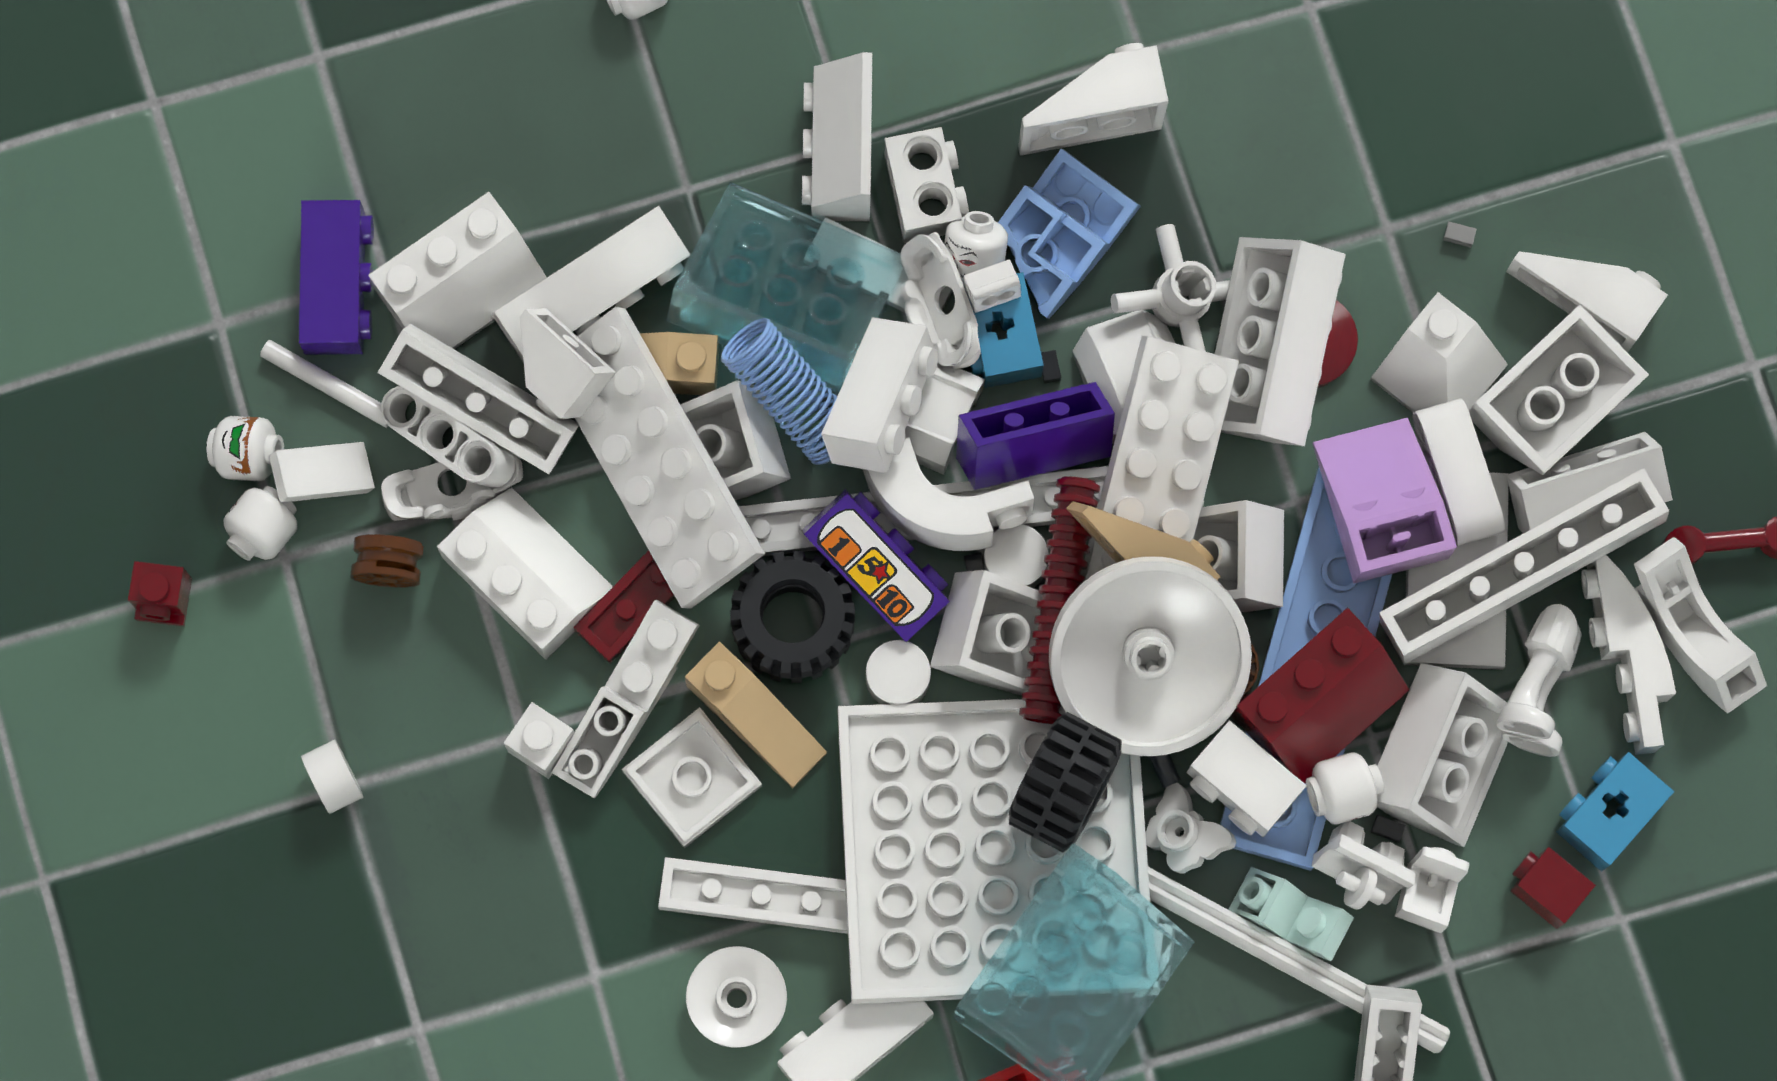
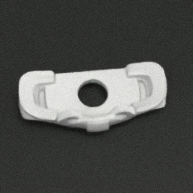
M933 232L928 236L919 234L907 242L901 250V263L909 279L900 287V293L905 300L907 320L911 324L927 326L933 347L938 351V363L940 365L951 366L954 369L971 366L979 359L981 354L978 323L954 258L937 232ZM947 286L953 290L955 295V305L949 314H945L939 304L941 291Z
M489 452L481 458L479 466L481 474L485 473L490 467L491 456ZM512 453L515 460V471L512 478L505 485L498 488H490L467 481L465 489L456 496L445 495L439 490V478L443 473L450 470L440 462L415 470L407 469L388 476L382 483L384 507L393 521L419 518L464 519L473 510L496 497L498 493L520 482L523 478L522 462L519 456Z

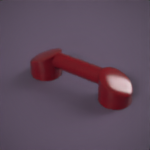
M1777 516L1760 528L1703 533L1699 528L1693 526H1681L1671 531L1662 542L1664 544L1673 537L1679 540L1686 547L1692 566L1706 552L1760 547L1767 556L1777 559Z

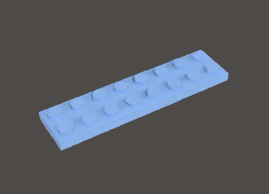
M1319 467L1284 588L1283 607H1279L1258 687L1347 607L1374 636H1376L1380 621L1379 612L1383 610L1392 574L1353 584ZM1345 748L1337 756L1343 755ZM1306 787L1264 837L1256 831L1251 836L1243 832L1229 819L1228 816L1232 811L1228 807H1224L1220 825L1227 828L1235 836L1236 845L1232 849L1309 871L1313 869L1311 867L1313 855L1318 851L1326 818L1324 815L1317 817L1314 813Z

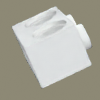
M942 127L884 138V155L904 243L909 242L919 234L928 236L933 232H937L939 236L946 235V228L951 222L962 220V216L969 213L964 187L955 188L951 170L959 169L953 140L945 142ZM926 153L932 156L936 163L929 169L919 170L913 167L909 160L915 154ZM927 199H937L945 205L946 209L940 215L929 216L923 213L919 206Z

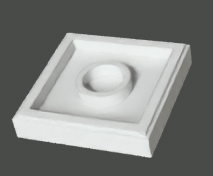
M700 707L622 769L626 777L684 848L762 787V783Z

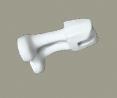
M1562 604L1548 606L1537 618L1525 643V646L1528 648L1530 662L1515 686L1507 704L1502 708L1496 724L1502 730V737L1509 743L1525 751L1549 757L1559 755L1562 747V737L1554 730L1555 722L1551 716L1544 712V706L1552 687L1562 671L1570 672L1582 637L1575 615L1568 607Z

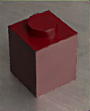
M1548 847L1539 856H1536L1532 851L1526 855L1512 873L1518 881L1510 891L1553 927L1558 929L1568 921L1596 885Z

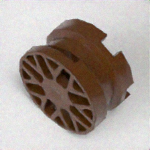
M380 534L359 535L354 538L353 550L358 554L357 562L351 566L350 577L361 583L383 587L420 585L421 572L416 566L417 560L423 557L424 546L417 540Z

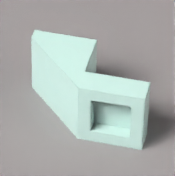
M1253 867L1248 871L1228 909L1298 948L1328 961H1332L1354 919L1352 915L1342 908L1307 896L1286 879Z

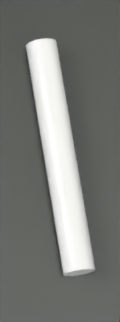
M268 340L262 348L260 357L383 427H388L381 415V402L272 340Z

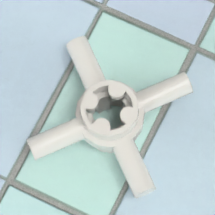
M1173 224L1156 228V234L1165 272L1156 280L1151 290L1112 294L1111 308L1114 313L1152 309L1155 316L1162 323L1180 327L1184 346L1205 351L1198 320L1208 311L1211 302L1226 300L1230 280L1216 282L1213 273L1205 265L1197 261L1183 262L1175 226Z

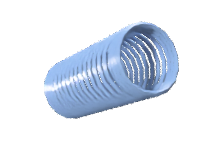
M761 318L751 322L741 329L724 347L721 354V362L728 367L730 372L735 373V378L741 379L742 385H747V391L752 392V397L758 398V403L763 404V409L769 410V415L774 417V422L780 423V428L785 429V434L791 435V440L796 441V446L802 448V453H805V456L808 457L811 463L821 465L830 462L831 460L826 448L818 453L817 451L825 446L821 433L837 399V395L832 393L831 388L826 387V382L821 381L820 376L815 374V370L810 368L809 363L804 362V357L799 356L798 351L794 350L793 345L787 342V338L782 337V333L777 331V327L770 322V319ZM777 341L776 345L770 348L772 343ZM783 347L781 352L775 354L779 348ZM785 354H788L787 358L781 360ZM767 356L759 365L752 369L762 358ZM791 360H794L793 364L787 366ZM773 362L765 371L758 375L768 364ZM800 366L797 371L793 372L795 367ZM780 367L771 377L764 381V379L768 375H770L774 370ZM805 372L804 376L799 378L801 373ZM785 373V375L777 383H775L772 387L768 389V387L776 379H778L781 375ZM810 379V382L804 385L806 380ZM789 381V383L784 388H782L778 393L773 395L784 383ZM813 385H816L815 389L810 390ZM796 386L790 394H788L784 399L779 401L783 395H785L790 389ZM819 391H822L821 395L816 396ZM800 392H802V393L797 397V399H795L791 404H789L787 407H785V405H786L792 398H794L797 394H799ZM809 397L797 410L789 415L800 402ZM827 397V400L821 403L823 398ZM815 403L804 415L794 421L807 407ZM833 403L832 407L826 409L829 404ZM819 410L818 413L811 420H809L805 425L801 426V424L809 416H811L814 412ZM826 415L818 425L805 434L817 420Z

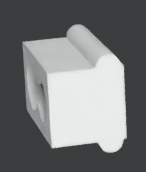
M1010 259L964 275L965 290L975 313L1021 297L1020 281Z

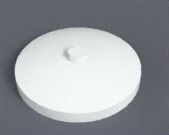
M1132 558L1117 562L1096 572L1085 580L1068 598L1055 621L1049 645L1050 675L1058 699L1065 712H1069L1121 739V753L1137 756L1167 755L1182 751L1203 741L1218 730L1232 715L1245 692L1249 680L1252 656L1251 641L1244 617L1228 591L1211 575L1194 565L1173 558Z

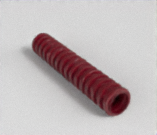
M1064 476L1057 479L1056 487L1060 489V493L1054 495V502L1058 506L1056 509H1052L1051 517L1055 519V524L1049 525V532L1053 534V537L1048 539L1046 547L1051 550L1050 554L1044 556V563L1048 564V568L1042 570L1041 578L1046 581L1045 585H1040L1039 593L1043 595V599L1037 601L1036 608L1041 610L1040 615L1034 618V624L1038 625V630L1032 631L1031 638L1036 643L1035 646H1031L1029 649V654L1033 656V661L1027 662V670L1031 671L1030 677H1025L1024 685L1028 686V692L1022 693V700L1026 702L1024 708H1020L1019 715L1023 719L1043 724H1053L1063 715L1059 713L1062 705L1050 675L1049 645L1055 621L1062 607L1072 593L1086 579L1081 573L1088 566V562L1084 560V555L1090 554V546L1086 542L1088 539H1092V536L1066 508L1073 501L1097 508L1098 501L1093 498L1094 494H1098L1100 491V485L1096 484L1095 481L1080 477Z

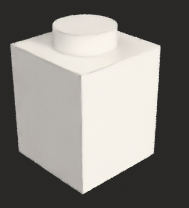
M531 702L504 741V745L510 754L549 779L553 774L551 772L575 732L571 727Z

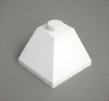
M1437 292L1405 331L1370 380L1412 413L1460 398L1464 400L1469 411L1508 364L1478 323Z

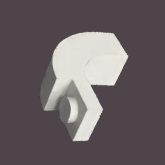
M909 437L905 438L900 454L894 455L887 473L863 469L872 497L886 518L906 535L932 547L952 551H971L992 547L993 541L992 527L998 525L1000 529L1013 528L1024 523L1027 520V516L1033 515L1034 496L1029 481L971 497L954 496L937 489L926 479L920 470Z
M1675 537L1671 538L1634 563L1641 582L1635 589L1651 614L1660 637L1686 673L1712 701L1728 714L1767 687L1756 653L1737 638L1715 613L1701 590L1686 547Z

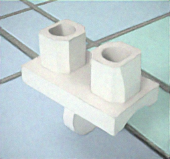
M1348 821L1340 824L1332 831L1328 844L1313 855L1311 867L1336 879V884L1345 888V905L1355 910L1361 909L1368 901L1376 905L1381 903L1386 905L1400 889L1405 887L1409 889L1414 885L1416 872L1404 867L1405 849L1391 842H1381L1373 849H1370L1363 845L1365 838L1364 828Z

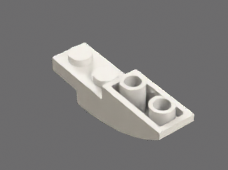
M1605 555L1588 564V569L1582 571L1583 593L1586 599H1592L1595 618L1589 619L1591 644L1593 647L1600 648L1601 660L1621 658L1622 664L1616 665V682L1619 693H1626L1629 713L1623 714V729L1626 741L1634 743L1635 755L1655 753L1664 746L1658 703L1667 702L1676 695L1671 666L1657 627L1640 595L1624 573Z
M654 600L606 685L602 686L551 773L589 796L596 798L678 669L676 666L700 625L662 602Z

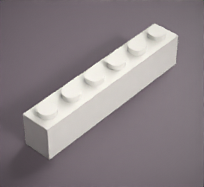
M1642 468L1379 612L1380 623L1405 665L1665 523L1669 509L1645 468Z

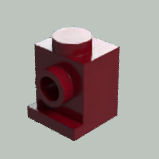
M134 561L128 601L136 609L134 617L136 621L185 627L192 578L184 567Z

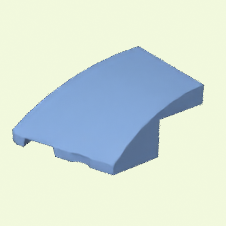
M1062 148L1033 188L1024 185L998 222L1008 233L1007 245L1015 257V263L1020 273H1024V277L1039 305L1038 309L1046 318H1050L1081 284L1141 207Z

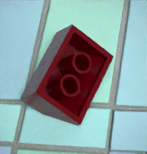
M1347 607L1238 704L1231 716L1259 746L1305 784L1306 779L1312 777L1313 768L1318 762L1336 757L1409 691V688L1382 644Z

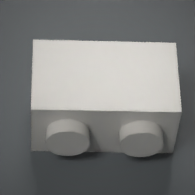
M1230 720L1187 771V774L1193 778L1190 782L1191 787L1211 803L1216 798L1232 811L1228 816L1229 819L1250 836L1256 831L1264 837L1307 786Z

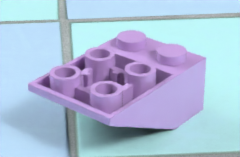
M1408 417L1312 443L1353 584L1450 558L1457 548L1443 499Z

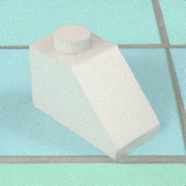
M546 308L525 309L520 315L526 388L538 398L536 400L537 406L554 419L582 417L616 372Z

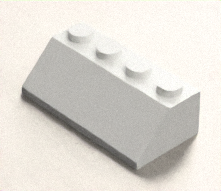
M1239 237L1215 350L1216 355L1239 360L1221 429L1222 433L1271 443L1305 447L1308 430L1311 426L1313 405L1322 374V363L1328 335L1332 327V316L1338 288L1342 280V269L1346 254L1302 240Z

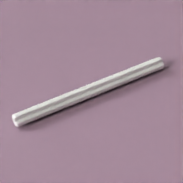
M1148 867L1151 901L1362 1014L1367 984ZM1421 1014L1417 1044L1433 1053H1439L1443 1050L1449 1039L1450 1030Z

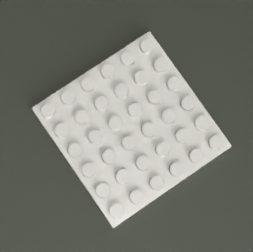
M1022 699L838 706L851 1004L1155 991L1156 975L1140 756L1121 753L1113 774L1079 838L1072 847L1065 852H1061L1009 825V810L1016 792L1036 752L1053 725L1023 719L1019 715L1020 708L1025 707L1026 702ZM1060 707L1059 710L1061 714L1066 713L1063 707Z

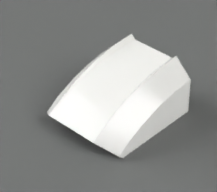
M1144 310L1134 311L1087 327L1072 351L1083 383L1096 382L1115 412L1112 444L1115 442L1141 336H1149L1175 343L1167 325L1162 323L1155 315Z
M937 363L933 376L927 377L921 391L922 399L919 411L915 416L911 415L905 429V438H910L918 464L944 475L957 441L958 416L970 412L972 406L977 404L984 388L985 379L965 370L954 369L951 366H942Z

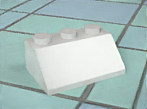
M862 52L814 66L813 83L804 82V112H813V129H803V158H812V176H802V205H811L812 220L824 221L825 217L833 221H870L872 53Z
M490 192L484 194L368 275L375 292L402 329L411 323L453 349H456L496 320L492 316L493 312L547 278L522 236Z
M1579 305L1471 407L1469 413L1472 422L1501 451L1544 475L1645 380L1649 374Z
M512 487L470 513L437 546L441 557L545 659L554 653L575 632L573 627L613 587Z
M1421 663L1378 763L1384 783V793L1377 795V807L1395 819L1450 843L1465 847L1508 744V741L1501 735L1502 730L1496 725L1500 712L1507 702L1465 672Z

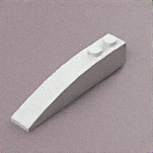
M1366 985L1354 1081H1413L1422 1002L1416 990Z

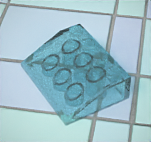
M730 182L673 288L667 321L696 334L718 335L719 343L726 346L746 325L761 318L770 319V322L777 327V331L782 333V337L787 338V342L793 345V349L798 351L799 356L804 357V362L809 363L810 368L815 370V374L820 376L821 381L826 382V387L839 394L872 317L882 319L889 300L904 269L901 263V253ZM777 341L773 342L770 348L775 346ZM783 347L779 348L775 354L781 352ZM785 354L781 360L787 358L788 354ZM791 360L787 366L793 364L794 360ZM800 366L795 367L793 372L797 371ZM804 372V373H801V375H800L799 377H800V378L803 377L804 374H805V372Z
M1073 843L956 1007L954 1020L1042 1081H1098L1195 941L1119 874Z

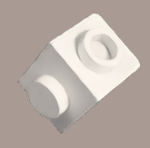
M1423 847L1407 865L1408 869L1416 872L1415 882L1409 889L1406 887L1401 889L1395 917L1442 933L1448 927L1458 883L1468 873L1469 862L1456 858L1454 853L1444 848Z

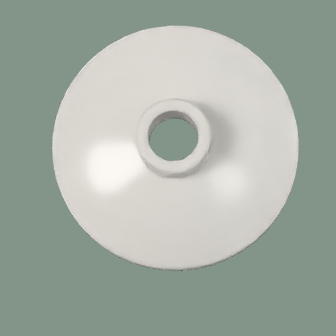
M733 946L722 948L709 954L696 966L688 981L686 1004L693 1024L703 1036L721 1046L742 1048L761 1042L778 1027L785 1013L787 991L780 970L770 958L751 948ZM733 990H741L747 996L746 1003L740 1008H733L727 1002V997Z

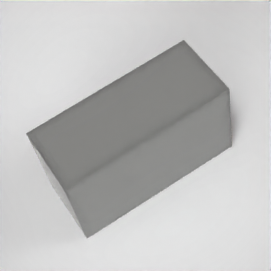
M1448 222L1443 240L1471 248L1477 229Z

